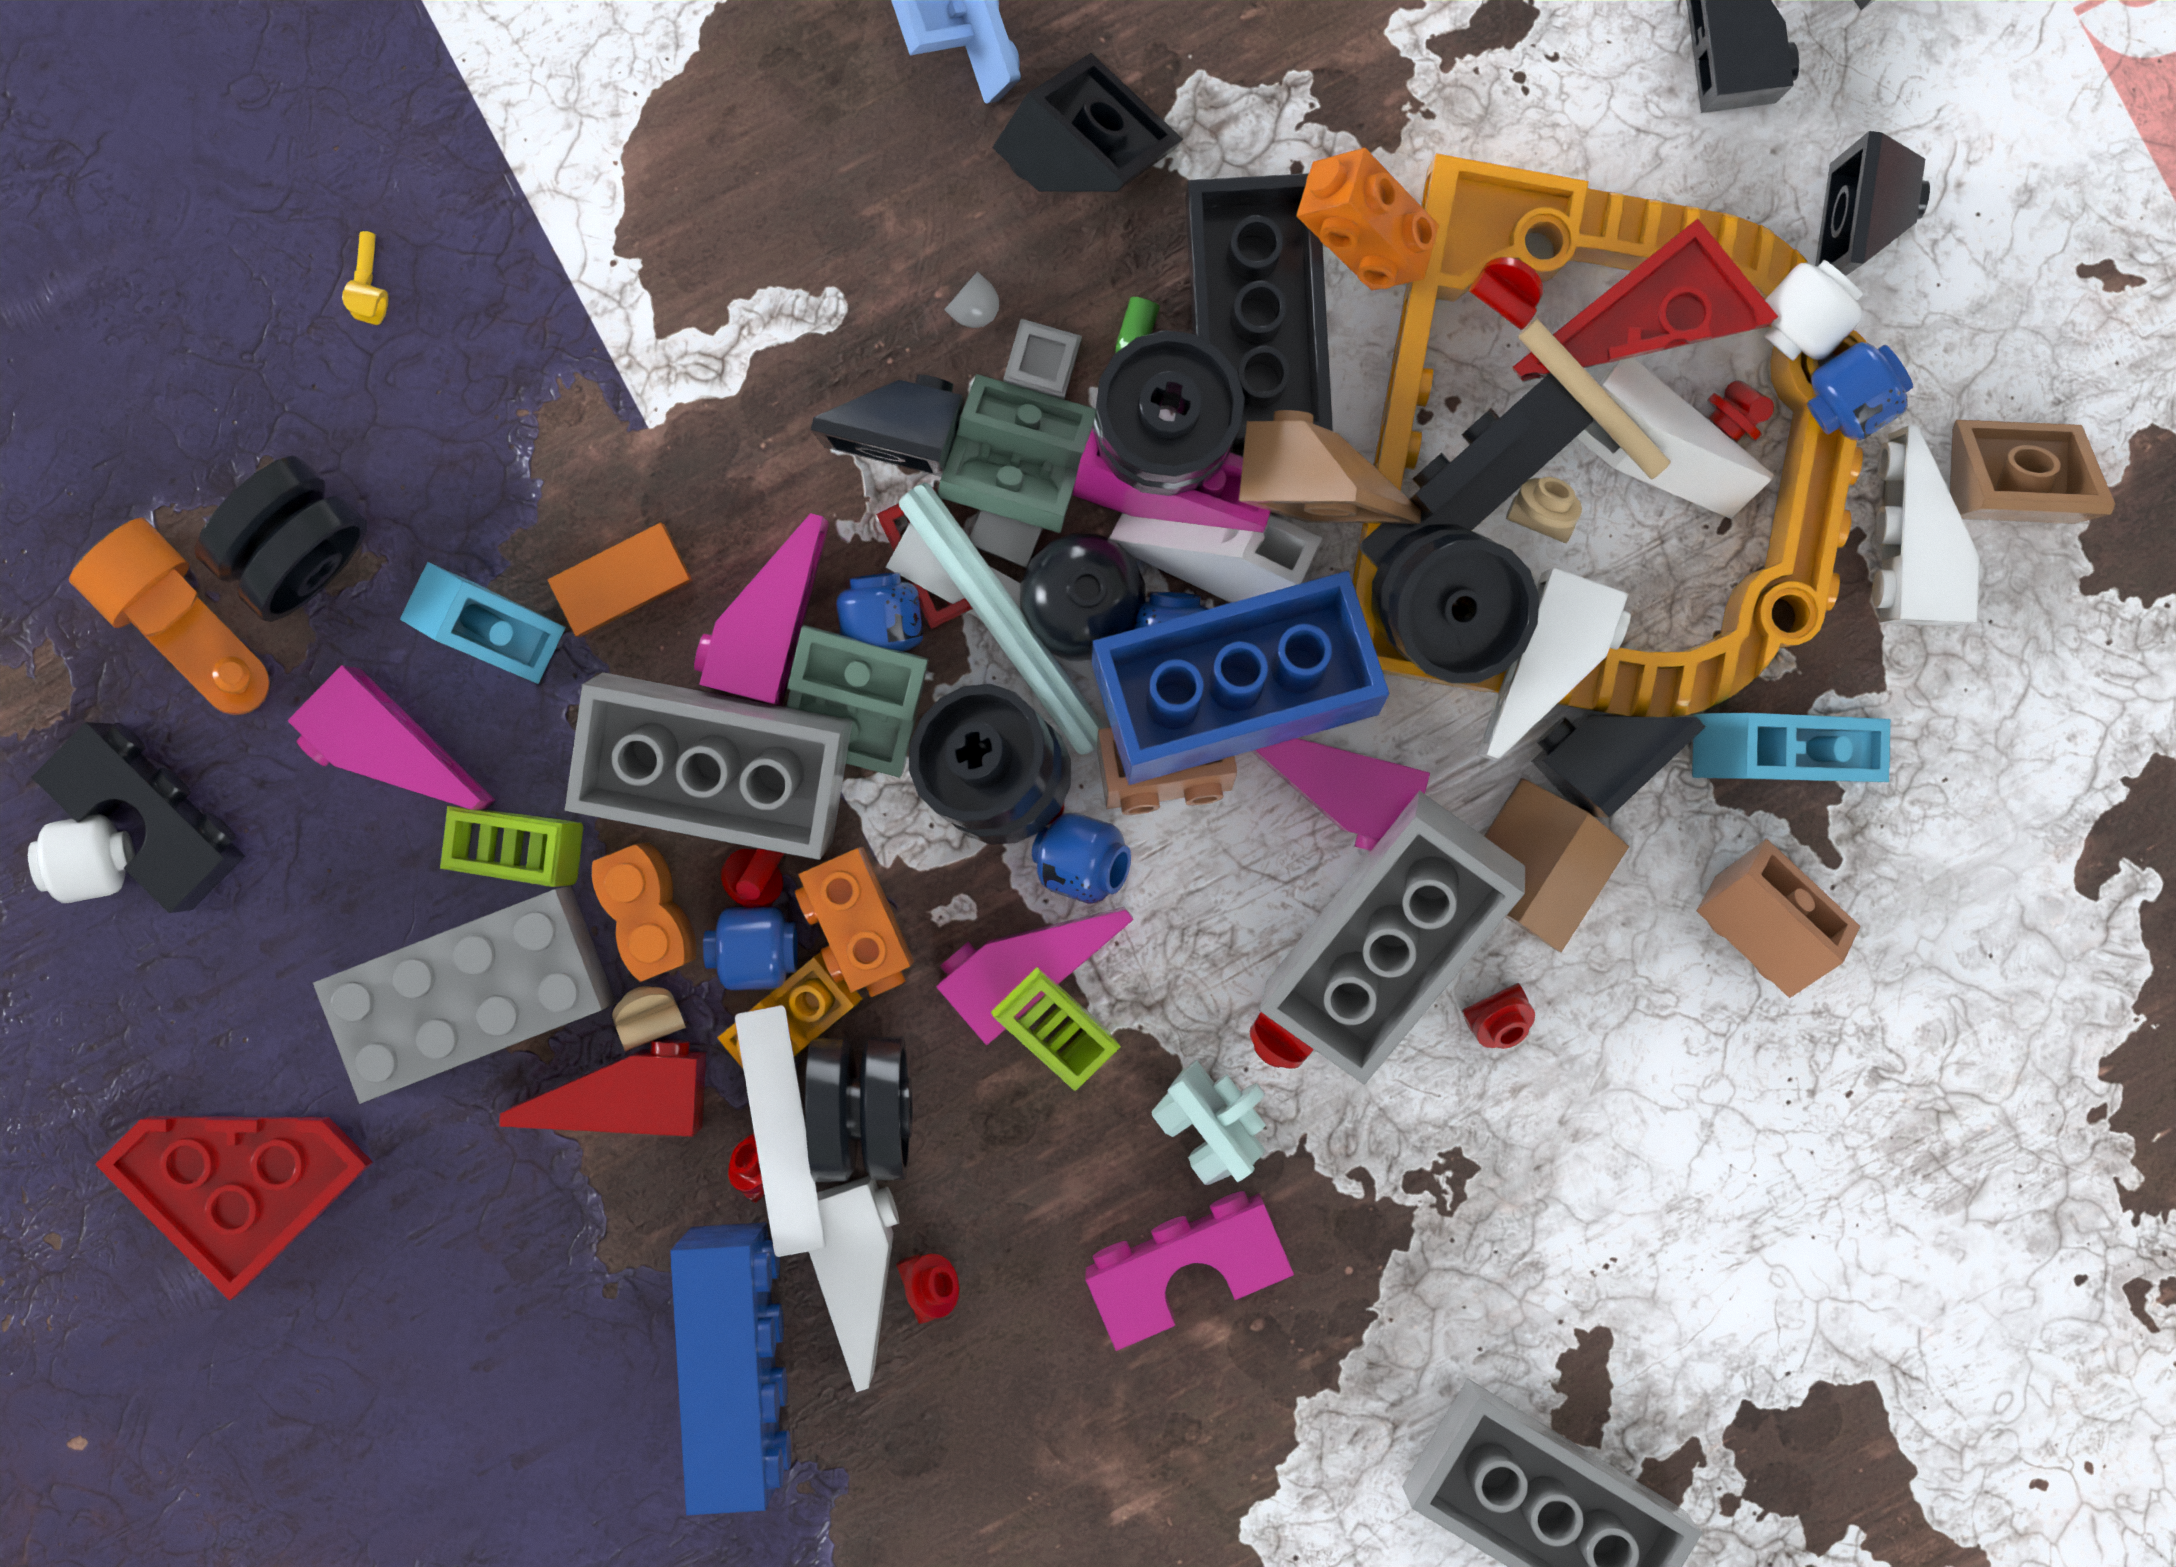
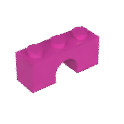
M1245 1191L1232 1193L1210 1205L1212 1214L1190 1223L1186 1216L1171 1219L1151 1230L1153 1235L1151 1240L1132 1248L1129 1247L1127 1241L1118 1242L1098 1251L1092 1256L1095 1264L1086 1267V1282L1116 1351L1175 1326L1173 1310L1165 1291L1171 1276L1185 1265L1203 1263L1217 1269L1226 1279L1234 1300L1294 1275L1260 1193L1247 1198Z

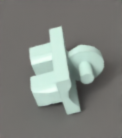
M1197 1060L1180 1072L1168 1088V1093L1153 1109L1152 1116L1163 1131L1171 1137H1174L1193 1124L1206 1140V1142L1194 1149L1188 1157L1192 1169L1205 1185H1210L1230 1175L1239 1182L1253 1173L1255 1169L1253 1164L1266 1151L1255 1137V1134L1260 1132L1266 1124L1253 1109L1265 1096V1093L1258 1083L1240 1091L1228 1074L1214 1083Z

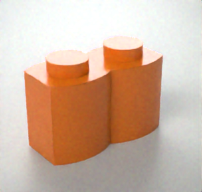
M649 842L634 844L593 861L592 882L596 896L604 910L617 921V947L625 966L636 979L642 982L696 959L697 946L693 927L683 910L672 901L673 881L669 867L661 853Z

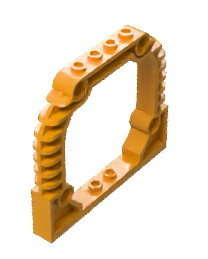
M1436 153L1427 169L1421 207L1439 224L1425 278L1406 283L1373 466L1400 491L1405 468L1415 469L1420 452L1422 432L1412 430L1416 406L1426 407L1433 381V369L1423 366L1435 300L1449 302L1458 300L1469 291L1485 264L1492 259L1509 257L1523 261L1537 272L1542 283L1552 279L1568 261L1592 263L1632 271L1698 218L1765 300L1797 265L1808 263L1806 258L1797 249H1793L1788 243L1775 235L1772 230L1736 215L1699 209L1692 206L1671 204L1654 199L1633 197L1621 193L1589 189V181ZM1530 233L1545 235L1553 245V257L1550 259L1533 257L1525 245V236ZM1853 330L1832 353L1837 356L1854 344L1867 342L1857 331ZM1773 345L1770 360L1771 382L1778 398L1793 412L1765 568L1745 576L1732 590L1725 607L1721 633L1713 639L1683 652H1643L1621 647L1617 650L1609 648L1607 656L1557 704L1625 717H1680L1690 715L1718 705L1737 694L1764 671L1777 654L1779 648L1800 645L1811 640L1820 631L1826 610H1832L1839 593L1840 576L1838 573L1833 572L1837 547L1842 548L1845 545L1850 532L1851 512L1850 510H1845V503L1849 485H1854L1859 477L1863 462V450L1861 447H1856L1857 440L1845 437L1839 429L1827 435L1811 414L1807 402L1816 397L1812 388L1811 377L1813 372L1819 368L1818 360L1812 359L1801 352L1792 361ZM1362 523L1359 545L1382 523ZM1358 545L1352 582L1383 674L1485 693H1499L1506 671L1480 683L1451 684L1426 674L1396 652L1380 635L1371 611L1372 581L1378 569L1361 552ZM1779 598L1787 601L1795 612V622L1788 632L1780 630L1772 619V608Z

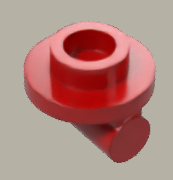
M1499 257L1485 264L1481 273L1472 283L1469 292L1518 329L1523 330L1537 312L1535 307L1543 295V284L1537 272L1525 262L1509 257Z
M1740 380L1733 381L1726 387L1724 398L1713 393L1707 399L1716 409L1708 419L1736 443L1744 435L1756 442L1762 435L1756 425L1759 422L1768 420L1774 412V403L1770 398Z
M761 848L757 850L740 849L735 851L727 858L721 869V881L724 889L734 901L744 907L770 906L780 896L783 889V877L778 864L785 853Z
M1519 983L1461 1010L1470 1031L1474 1033L1478 1042L1487 1048L1506 1049L1516 1046L1527 1037L1529 1029L1535 1021V1011Z
M1262 1012L1250 1027L1249 1033L1255 1052L1265 1063L1273 1067L1298 1068L1314 1050Z
M752 1134L740 1142L734 1149L729 1163L728 1176L733 1187L741 1191L752 1202L757 1203L765 1194L755 1135Z
M917 1254L896 1263L908 1303L914 1311L918 1324L945 1317L954 1309L959 1297V1281L954 1267L946 1258L938 1254L923 1256Z

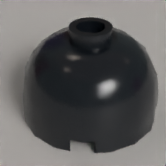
M1072 533L1049 542L1030 560L1020 584V610L1024 614L1031 630L1052 654L1068 661L1092 660L1094 640L1134 630L1137 613L1146 602V584L1136 560L1119 543L1099 534Z

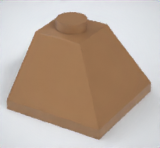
M1279 410L1274 412L1273 421H1247L1239 501L1306 523L1420 524L1421 510L1338 433L1313 424L1314 415L1301 411Z

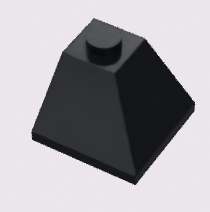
M1090 53L1028 92L992 148L1009 163L1017 176L1028 181L1039 192H1117L1174 151L1183 138L1098 58Z
M1868 131L1829 165L1815 266L1818 267L1823 260H1826L1847 276L1916 224L1917 219L1923 217L1930 196V183L1927 180H1923L1926 159L1882 132Z
M918 374L915 383L897 380L813 417L811 431L824 448L942 477L957 436L959 421L965 403L962 395L952 393L953 383L937 377Z
M1587 716L1576 718L1572 723L1566 717H1563L1539 738L1537 743L1543 750L1531 762L1571 804L1587 811L1594 817L1610 818L1706 726L1697 717Z

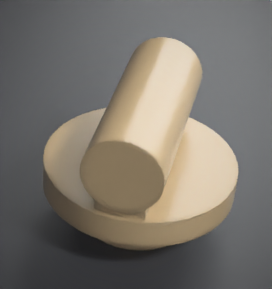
M1554 477L1533 478L1522 484L1518 494L1515 495L1510 504L1506 519L1567 544L1581 516L1582 506L1575 496L1574 490L1566 482Z
M642 986L629 991L616 1005L612 1014L613 1022L625 1051L686 1028L672 993L659 987Z

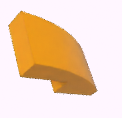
M820 952L789 977L780 988L775 989L749 1011L776 1006L785 1007L793 1056H795L812 1039L817 1038L863 998L857 991L851 993L845 980L838 984L834 982ZM735 1022L717 1038L743 1068Z

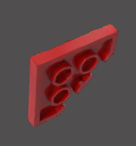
M149 1116L140 1119L95 1165L230 1301L239 1296L373 1161L329 1117Z

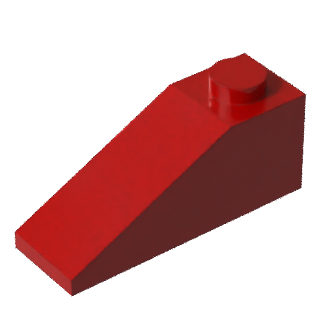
M686 1040L651 1041V1049H642L512 1106L500 1113L499 1127L693 1137L703 1128L707 1052L689 1051L690 1042Z

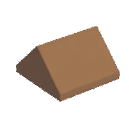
M1980 420L1955 421L1952 429L1950 494L1962 519L2076 524L2112 514L2115 506L2114 499L2082 425Z
M1524 778L1519 780L1484 835L1485 838L1525 865V894L1505 918L1562 953L1630 847L1587 811Z

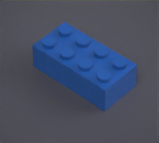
M1349 570L1093 641L1091 664L1128 785L1378 716L1390 694Z
M767 1222L691 1227L670 1250L686 1515L766 1511L775 1488H782L784 1470H790L791 1467L789 1430L779 1431L780 1406H786L787 1373L785 1367H775L776 1343L782 1342L784 1336L783 1309L781 1303L772 1304L771 1299L772 1279L779 1278L780 1257H777L774 1253L772 1240H768Z

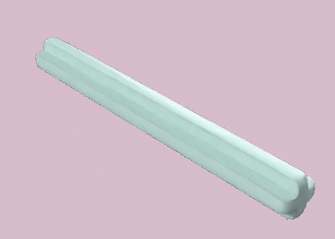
M924 482L911 489L899 500L901 510L1077 753L1083 755L1097 748L1098 729H1103L1105 726L1051 651L1031 630L1022 611L931 485Z

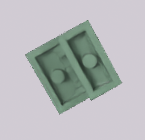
M976 374L960 417L955 442L940 479L939 498L1060 533L1072 498L1079 463L1094 425L1095 408Z
M803 625L787 689H790L786 707L853 720L846 764L900 778L904 773L929 658L871 645L851 637Z

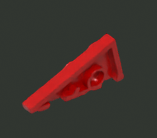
M1697 218L1556 331L1553 336L1583 368H1588L1768 327L1778 318V315ZM1532 352L1513 366V371L1522 382L1544 378L1551 373Z

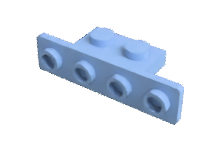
M891 0L910 55L966 46L983 100L986 104L998 102L1020 81L1018 51L1014 43L1008 39L999 12V0Z

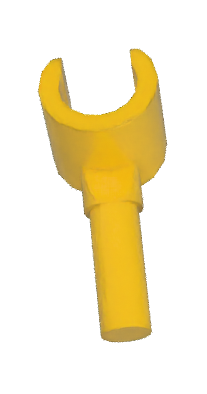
M362 231L359 234L357 267L354 272V280H350L346 284L342 293V300L355 319L373 325H380L388 307V292L371 286L376 234Z

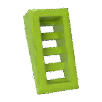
M447 806L440 869L550 887L574 885L578 878L583 824L539 816L484 809L471 810L461 806ZM472 823L480 824L476 859L468 858ZM498 827L504 828L500 862L494 861ZM524 831L530 832L527 864L520 865Z
M1038 967L990 1012L1001 1025L1074 1091L1121 1047L1102 1023ZM1040 991L1045 994L1020 1019L1015 1016ZM1054 1003L1058 1006L1034 1031L1029 1028ZM1069 1016L1071 1019L1046 1042L1044 1038ZM1082 1028L1084 1031L1062 1053H1059L1057 1050Z

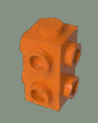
M1366 148L1314 161L1307 177L1306 186L1296 215L1371 291L1388 289L1392 286L1423 280L1439 228V224Z
M864 847L856 848L798 874L803 887L795 890L796 898L807 922L810 925L819 922L829 945L822 948L821 953L834 982L838 984L845 980L851 993L866 987L870 997L906 982L902 970L910 967L914 963V959Z

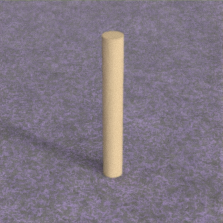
M1538 319L1532 321L1518 335V338L1650 479H1654L1668 467L1671 461Z

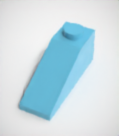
M1767 713L1694 714V717H1697L1706 727L1693 738L1692 778L1889 782L1891 719Z

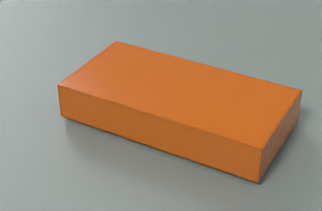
M661 522L547 579L575 636L580 638L693 581L665 525Z

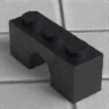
M85 722L31 778L77 823L95 814H102L108 817L124 802L133 805L144 819L146 837L141 850L124 869L168 913L193 910L245 857L232 843L236 839V835L220 818L209 812L203 815L187 799L191 791L178 776L166 768L158 770L141 754L146 749L144 743L127 727L120 723L112 725L110 723Z

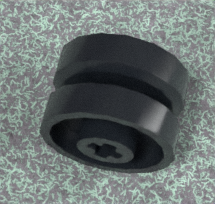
M1163 330L1136 337L1113 355L1099 379L1093 432L1100 457L1119 480L1142 493L1172 496L1198 489L1220 472L1234 447L1241 429L1245 398L1237 370L1218 347L1192 333ZM1168 409L1175 413L1174 421H1164L1159 418L1160 410Z
M292 455L278 459L265 466L237 487L207 521L199 534L194 549L196 558L219 580L226 582L240 580L238 584L239 598L262 620L273 622L290 615L307 604L343 570L359 549L367 533V520L343 498L338 496L324 498L325 481L302 459Z
M1431 524L1404 535L1383 556L1372 581L1371 611L1380 635L1398 654L1412 662L1423 672L1451 684L1480 683L1506 671L1526 651L1538 625L1539 594L1530 569L1511 549L1458 524Z
M993 684L963 686L939 698L920 719L910 742L909 773L918 796L938 815L953 824L963 834L990 845L1018 843L1041 832L1060 812L1071 786V758L1062 736L1016 692Z
M904 1036L871 1037L862 1051L860 1078H857L854 1051L846 1038H818L810 1041L806 1070L805 1109L808 1161L811 1177L814 1182L847 1181L856 1166L858 1140H861L864 1167L872 1180L906 1179L909 1163V1141L913 1131V1094L911 1078L908 1077V1061Z

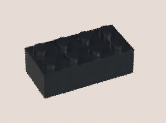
M1309 173L1188 180L1185 204L1192 332L1218 347L1237 370L1245 400L1242 425L1233 449H1244L1247 421H1273L1274 412L1279 410L1310 413L1314 415L1313 424L1333 431L1323 243L1296 216Z

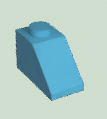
M427 562L400 618L403 622L440 643L539 684L566 628L483 586Z

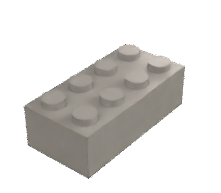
M602 672L582 684L565 811L820 860L833 843L853 720Z
M1419 790L1267 980L1259 1011L1365 1085L1525 894V865Z
M571 886L551 890L313 982L359 1104L616 1004Z
M1468 1378L1402 1485L1413 1510L1507 1567H1682L1703 1533L1684 1509Z

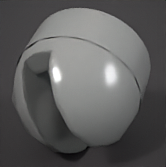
M977 271L944 310L961 325L969 328H980L993 321L999 310V297L993 285Z

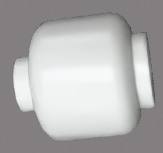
M1823 260L1818 267L1809 263H1801L1765 299L1778 315V318L1772 322V327L1764 334V337L1792 361L1801 352L1812 359L1823 360L1842 343L1862 320V310L1857 301L1864 294L1852 281L1826 260Z
M102 814L88 816L79 823L72 818L44 825L37 841L30 843L28 848V862L34 884L41 892L48 891L54 899L61 903L93 899L118 892L122 888L126 870L124 867L135 857L134 846L128 832H118L114 824Z

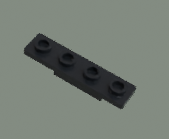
M1549 373L1501 417L1490 408L1461 434L1470 445L1451 462L1441 452L1412 479L1420 490L1409 500L1421 510L1420 524L1382 523L1360 543L1359 548L1361 552L1378 569L1383 556L1404 535L1431 524H1458L1473 530L1517 491L1522 484L1527 482L1587 428L1594 418L1553 374Z

